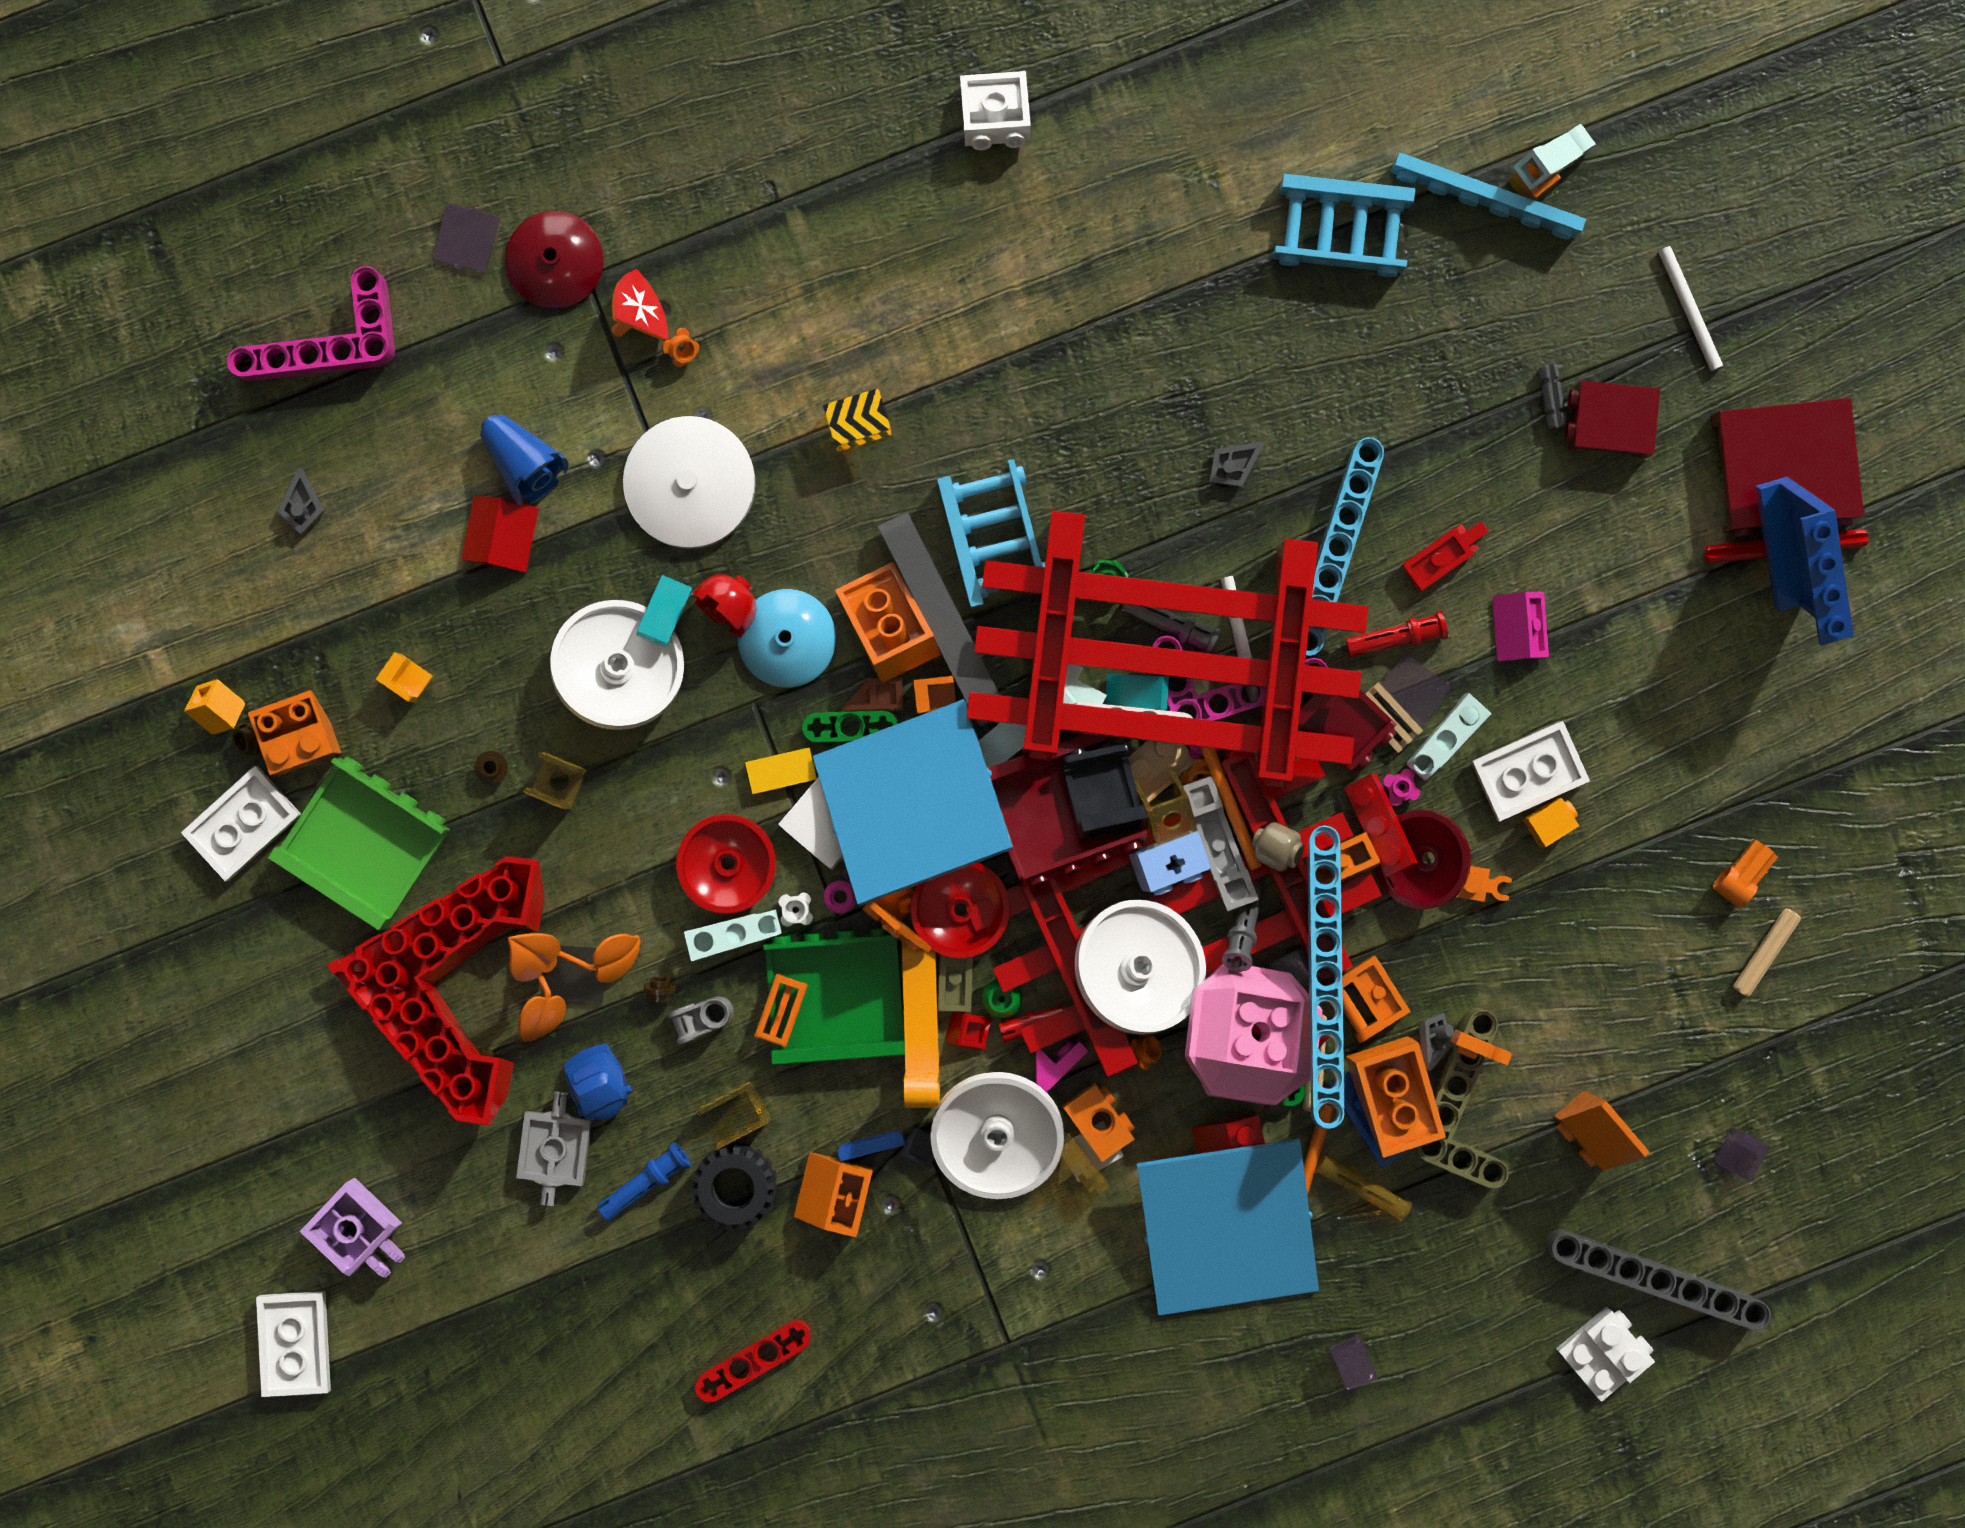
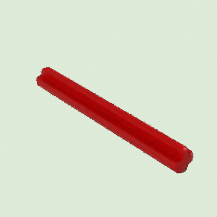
M1866 529L1838 531L1841 549L1858 548L1868 545L1869 540ZM1764 539L1708 545L1704 547L1703 553L1704 560L1708 564L1767 557Z

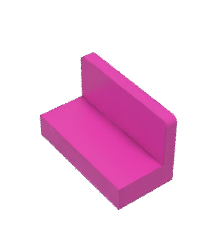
M1519 592L1493 596L1497 660L1548 658L1549 649L1544 592Z

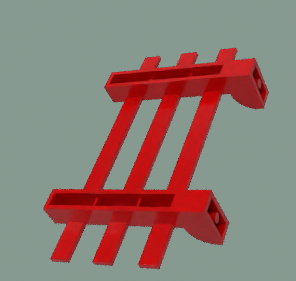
M1052 511L1045 568L985 560L982 588L1041 595L1037 633L977 626L974 653L1034 660L1029 699L969 692L966 719L1026 726L1023 752L1030 753V759L1049 761L1050 756H1056L1060 730L1257 753L1255 780L1263 781V787L1283 789V783L1289 784L1292 782L1295 758L1352 764L1353 737L1298 731L1302 692L1358 699L1362 673L1359 671L1305 665L1309 627L1366 633L1369 606L1312 600L1318 542L1284 539L1277 549L1275 567L1276 595L1079 572L1085 514ZM1075 599L1272 622L1269 658L1267 661L1071 637ZM1067 665L1265 688L1261 726L1063 703Z
M1230 751L1223 756L1225 760L1221 762L1252 839L1259 828L1265 829L1272 822L1287 827L1275 799L1325 777L1319 761L1298 759L1294 761L1292 782L1289 784L1283 783V789L1263 787V781L1255 780L1257 761L1253 753ZM1223 806V811H1224L1225 816H1226V819H1227V821H1228L1229 818H1228V815H1227V813H1226V810H1225V808H1224V806ZM1184 810L1151 825L1156 842L1148 827L1142 829L1141 831L1146 830L1148 833L1142 848L1187 830L1195 831L1188 811ZM1343 812L1298 831L1301 836V843L1305 847L1299 863L1294 868L1289 867L1286 871L1282 872L1262 863L1261 867L1250 870L1245 857H1241L1252 882L1268 874L1270 875L1285 908L1284 911L1256 923L1254 931L1257 935V944L1252 948L1251 955L1297 935L1303 946V953L1309 967L1308 873L1303 859L1307 857V843L1310 835L1320 826H1330L1335 829L1339 834L1340 842L1354 836ZM1327 835L1315 837V845L1320 850L1333 845L1332 840ZM1123 852L1111 856L1112 859L1103 865L1093 866L1091 863L1080 867L1081 870L1072 876L1063 878L1060 874L1049 878V883L1039 888L1031 889L1030 886L1021 888L1020 885L1006 890L1010 904L1009 918L1031 909L1047 944L993 968L1003 993L1058 969L1074 1005L1021 1028L1020 1031L1027 1047L1032 1054L1086 1030L1107 1079L1136 1067L1138 1061L1125 1032L1101 1020L1090 1009L1080 992L1075 975V953L1079 939L1086 927L1078 930L1062 894L1132 864L1129 855H1124ZM1209 871L1202 874L1203 877L1199 880L1186 884L1182 883L1173 887L1171 891L1155 895L1147 899V901L1162 904L1177 914H1181L1220 895ZM1371 872L1341 885V914L1382 896ZM990 898L973 905L974 911L970 919L976 932L991 925L993 905ZM1321 901L1316 904V913L1320 917L1330 918L1333 915V907L1330 903ZM967 907L966 910H967V912H968V914H969V913H970V907ZM1320 935L1317 937L1316 945L1322 952L1333 950L1334 942L1330 936ZM1227 936L1202 947L1205 956L1206 975L1214 972L1223 964L1222 957L1229 946ZM1342 944L1343 974L1353 966ZM1322 968L1318 970L1316 977L1321 984L1334 978V974L1331 970Z

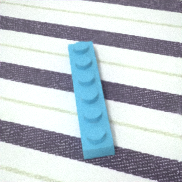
M1400 152L1391 169V173L1396 174L1397 179L1404 183L1415 184L1419 182L1427 185L1428 190L1435 194L1446 195L1449 193L1458 196V200L1466 205L1477 206L1480 204L1489 207V211L1494 215L1517 217L1521 219L1520 222L1525 226L1531 228L1545 227L1552 230L1551 233L1554 236L1562 239L1576 238L1582 232L1586 219Z

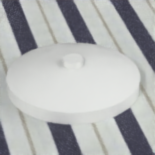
M677 417L655 425L636 442L624 468V496L635 521L653 538L673 547L686 549L702 548L727 538L746 518L755 495L754 467L743 444L724 426L701 417Z
M623 600L597 602L576 612L559 630L552 646L550 658L552 682L563 704L583 721L605 729L623 730L636 728L659 717L676 698L684 672L682 647L675 632H673L667 647L636 635L647 607Z
M1128 900L1105 909L1086 926L1076 948L1075 975L1085 1002L1101 1020L1127 1033L1153 1034L1178 1024L1190 1014L1192 991L1205 980L1206 963L1197 935L1179 914L1156 902Z
M983 1073L961 1081L942 1098L932 1120L931 1147L937 1165L944 1175L957 1187L983 1198L1007 1199L1034 1190L1053 1173L1063 1150V1122L1052 1098L1034 1082L1011 1073Z

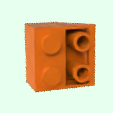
M312 690L248 712L270 775L281 776L342 754L331 722Z
M809 1152L794 1217L821 1229L857 1238L874 1167L846 1160L840 1162L838 1158Z

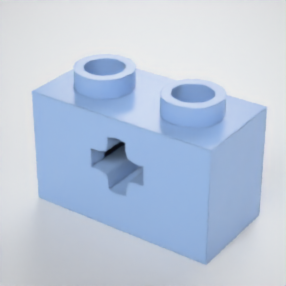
M1187 830L1129 855L1141 890L1153 892L1154 895L1171 891L1173 889L1172 884L1183 880L1186 884L1199 880L1203 877L1201 872L1211 869L1198 831ZM1170 859H1175L1176 863L1171 866L1172 870H1168L1166 865L1171 862Z

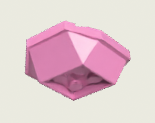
M1222 964L1214 973L1193 989L1185 1058L1201 1081V1085L1207 1095L1273 1106L1310 1081L1309 994L1291 973L1253 966L1247 971L1237 972L1228 969ZM1318 1005L1317 1013L1322 1018L1323 1010ZM1254 1024L1261 1030L1259 1041H1256L1252 1036L1251 1031Z

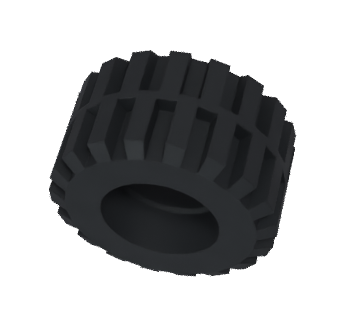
M729 1143L727 1146H723L720 1149L717 1147L714 1151L710 1152L697 1167V1171L692 1179L693 1187L691 1188V1194L695 1197L694 1205L696 1210L700 1209L702 1212L701 1217L705 1221L707 1219L713 1222L712 1226L716 1228L723 1226L726 1227L725 1230L733 1231L734 1228H739V1230L747 1229L749 1225L753 1224L754 1226L772 1206L778 1186L776 1184L777 1175L776 1171H773L771 1167L772 1162L770 1159H766L762 1155L763 1152L758 1148L754 1150L750 1148L751 1145L745 1143L743 1145ZM738 1168L745 1171L751 1177L754 1184V1192L749 1201L744 1204L733 1205L725 1202L719 1196L715 1183L718 1175L723 1170Z

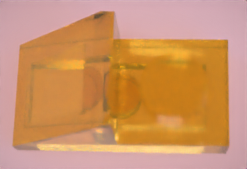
M1067 1131L1064 1133L1057 1184L1060 1185L1077 1170H1080L1082 1173L1078 1175V1178L1090 1192L1095 1188L1099 1195H1101L1110 1187L1109 1182Z

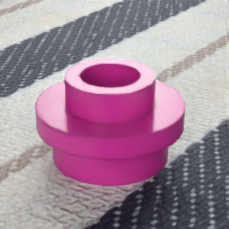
M839 880L828 885L824 892V902L829 910L835 913H846L854 907L856 897L853 887L849 882ZM839 890L844 891L847 895L844 903H838L834 898L835 893Z

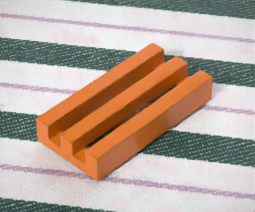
M777 973L754 1037L786 1048L808 984ZM780 984H786L787 986L770 1034L764 1033ZM794 987L799 989L781 1039L776 1037Z

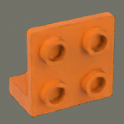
M913 887L872 901L863 907V910L868 915L883 924L882 927L895 938H899L912 950L915 951L919 946L929 953L932 949L930 945L902 922L904 917L910 912Z

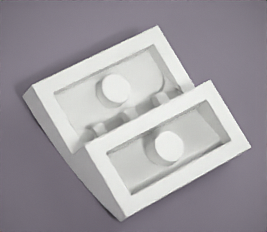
M818 777L778 825L833 870L841 861L843 855L837 835L832 830L834 825Z

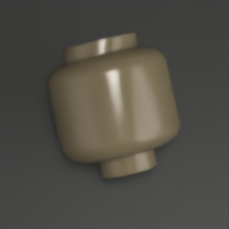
M1275 822L1267 825L1265 829L1259 828L1252 840V846L1255 847L1256 860L1282 872L1286 871L1289 867H1296L1305 847L1301 843V836L1298 832Z

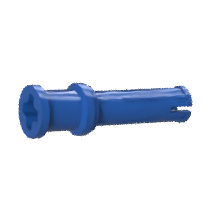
M673 1142L670 1144V1149L656 1160L650 1159L647 1161L646 1169L597 1204L599 1212L608 1222L657 1185L665 1186L668 1184L669 1178L682 1168L688 1169L691 1166L688 1156L677 1143Z

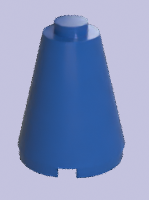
M492 415L482 423L480 437L517 504L523 505V500H527L530 504L537 502L560 483L556 477L561 470L566 474L569 466L568 460L561 453L505 415Z

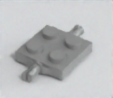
M554 1092L552 1111L545 1113L526 1111L524 1113L516 1178L533 1180L543 1185L541 1205L554 1206L556 1186L565 1184L584 1185L592 1121L565 1113L568 1095L565 1092Z

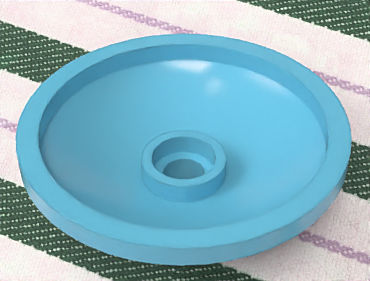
M792 589L775 590L755 600L757 607L755 620L741 638H738L740 655L750 672L767 684L783 688L802 686L820 676L831 662L836 648L834 622L824 605L813 596ZM789 631L791 633V640L788 643L780 641L779 636L781 632Z

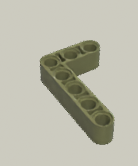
M1473 1008L1463 1017L1458 1031L1492 1044L1498 1029V1020L1488 1010ZM1479 1015H1485L1488 1021L1486 1029L1482 1032H1476L1473 1028V1021ZM1453 1043L1433 1089L1437 1108L1448 1107L1450 1112L1449 1119L1442 1123L1446 1138L1437 1140V1148L1430 1154H1424L1422 1146L1415 1147L1413 1150L1426 1162L1488 1188H1499L1508 1180L1509 1173L1505 1163L1493 1155L1452 1139L1486 1059L1485 1056L1477 1054L1476 1059L1464 1063L1461 1060L1460 1053L1457 1052L1459 1046ZM1454 1076H1460L1463 1083L1462 1088L1457 1093H1450L1447 1087L1448 1081ZM1461 1150L1466 1151L1468 1156L1466 1163L1460 1167L1454 1166L1452 1161L1454 1154ZM1495 1163L1498 1167L1497 1175L1493 1179H1485L1483 1175L1484 1168L1488 1164Z

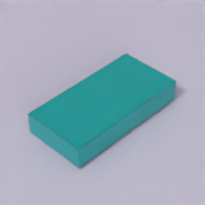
M662 575L638 626L636 635L667 647L692 592V587Z
M1107 674L1105 704L1167 710L1169 677Z

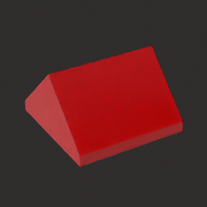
M474 495L461 560L527 573L539 508L525 504L519 505L517 502L503 498Z

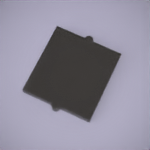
M560 945L562 952L586 963H594L595 947ZM557 957V964L554 969L546 973L543 972L546 975V982L551 991V997L558 995L564 1001L603 1003L604 983L599 982L595 978V971L586 970Z

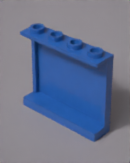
M1789 477L1756 485L1775 608L1782 611L1800 606L1812 615L1816 621L1820 645L1854 636L1835 510Z

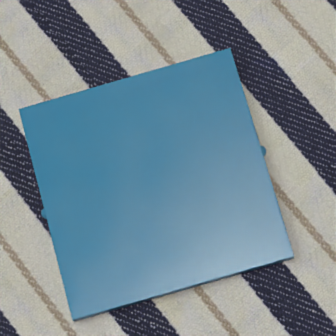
M964 699L813 756L834 825L832 830L837 835L859 906L1014 849L990 778L992 772L987 768L972 720L966 719L968 708Z
M1300 1139L1137 1163L1147 1234L1144 1241L1148 1244L1158 1315L1319 1291L1310 1222L1313 1214L1309 1211Z

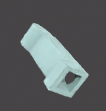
M1582 124L1551 142L1534 148L1513 167L1532 191L1554 174L1572 165L1574 161L1592 149L1596 143ZM1528 164L1538 169L1540 178H1535L1529 173Z
M1464 693L1456 706L1415 751L1406 765L1423 781H1426L1439 767L1441 768L1491 713L1470 693Z
M776 910L747 915L684 932L691 961L782 934Z

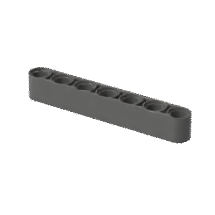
M906 511L879 525V531L932 631L937 646L967 705L969 692L1000 695L980 654L974 653L975 645L908 512ZM975 720L979 729L992 723L989 721Z
M1554 1230L1546 1238L1545 1246L1548 1253L1563 1264L1752 1330L1763 1329L1770 1322L1771 1312L1769 1307L1764 1302L1747 1293L1567 1230ZM1562 1239H1569L1571 1243L1570 1249L1564 1254H1558L1556 1250L1558 1242ZM1593 1250H1600L1602 1254L1600 1262L1595 1265H1589V1254ZM1625 1261H1632L1633 1269L1631 1273L1621 1276L1619 1272L1621 1264ZM1657 1272H1663L1664 1281L1662 1284L1652 1287V1276ZM1688 1283H1694L1695 1292L1692 1296L1684 1298L1682 1294L1684 1286ZM1720 1294H1725V1305L1715 1309V1298ZM1751 1305H1757L1756 1316L1753 1319L1747 1320L1745 1316L1747 1308Z

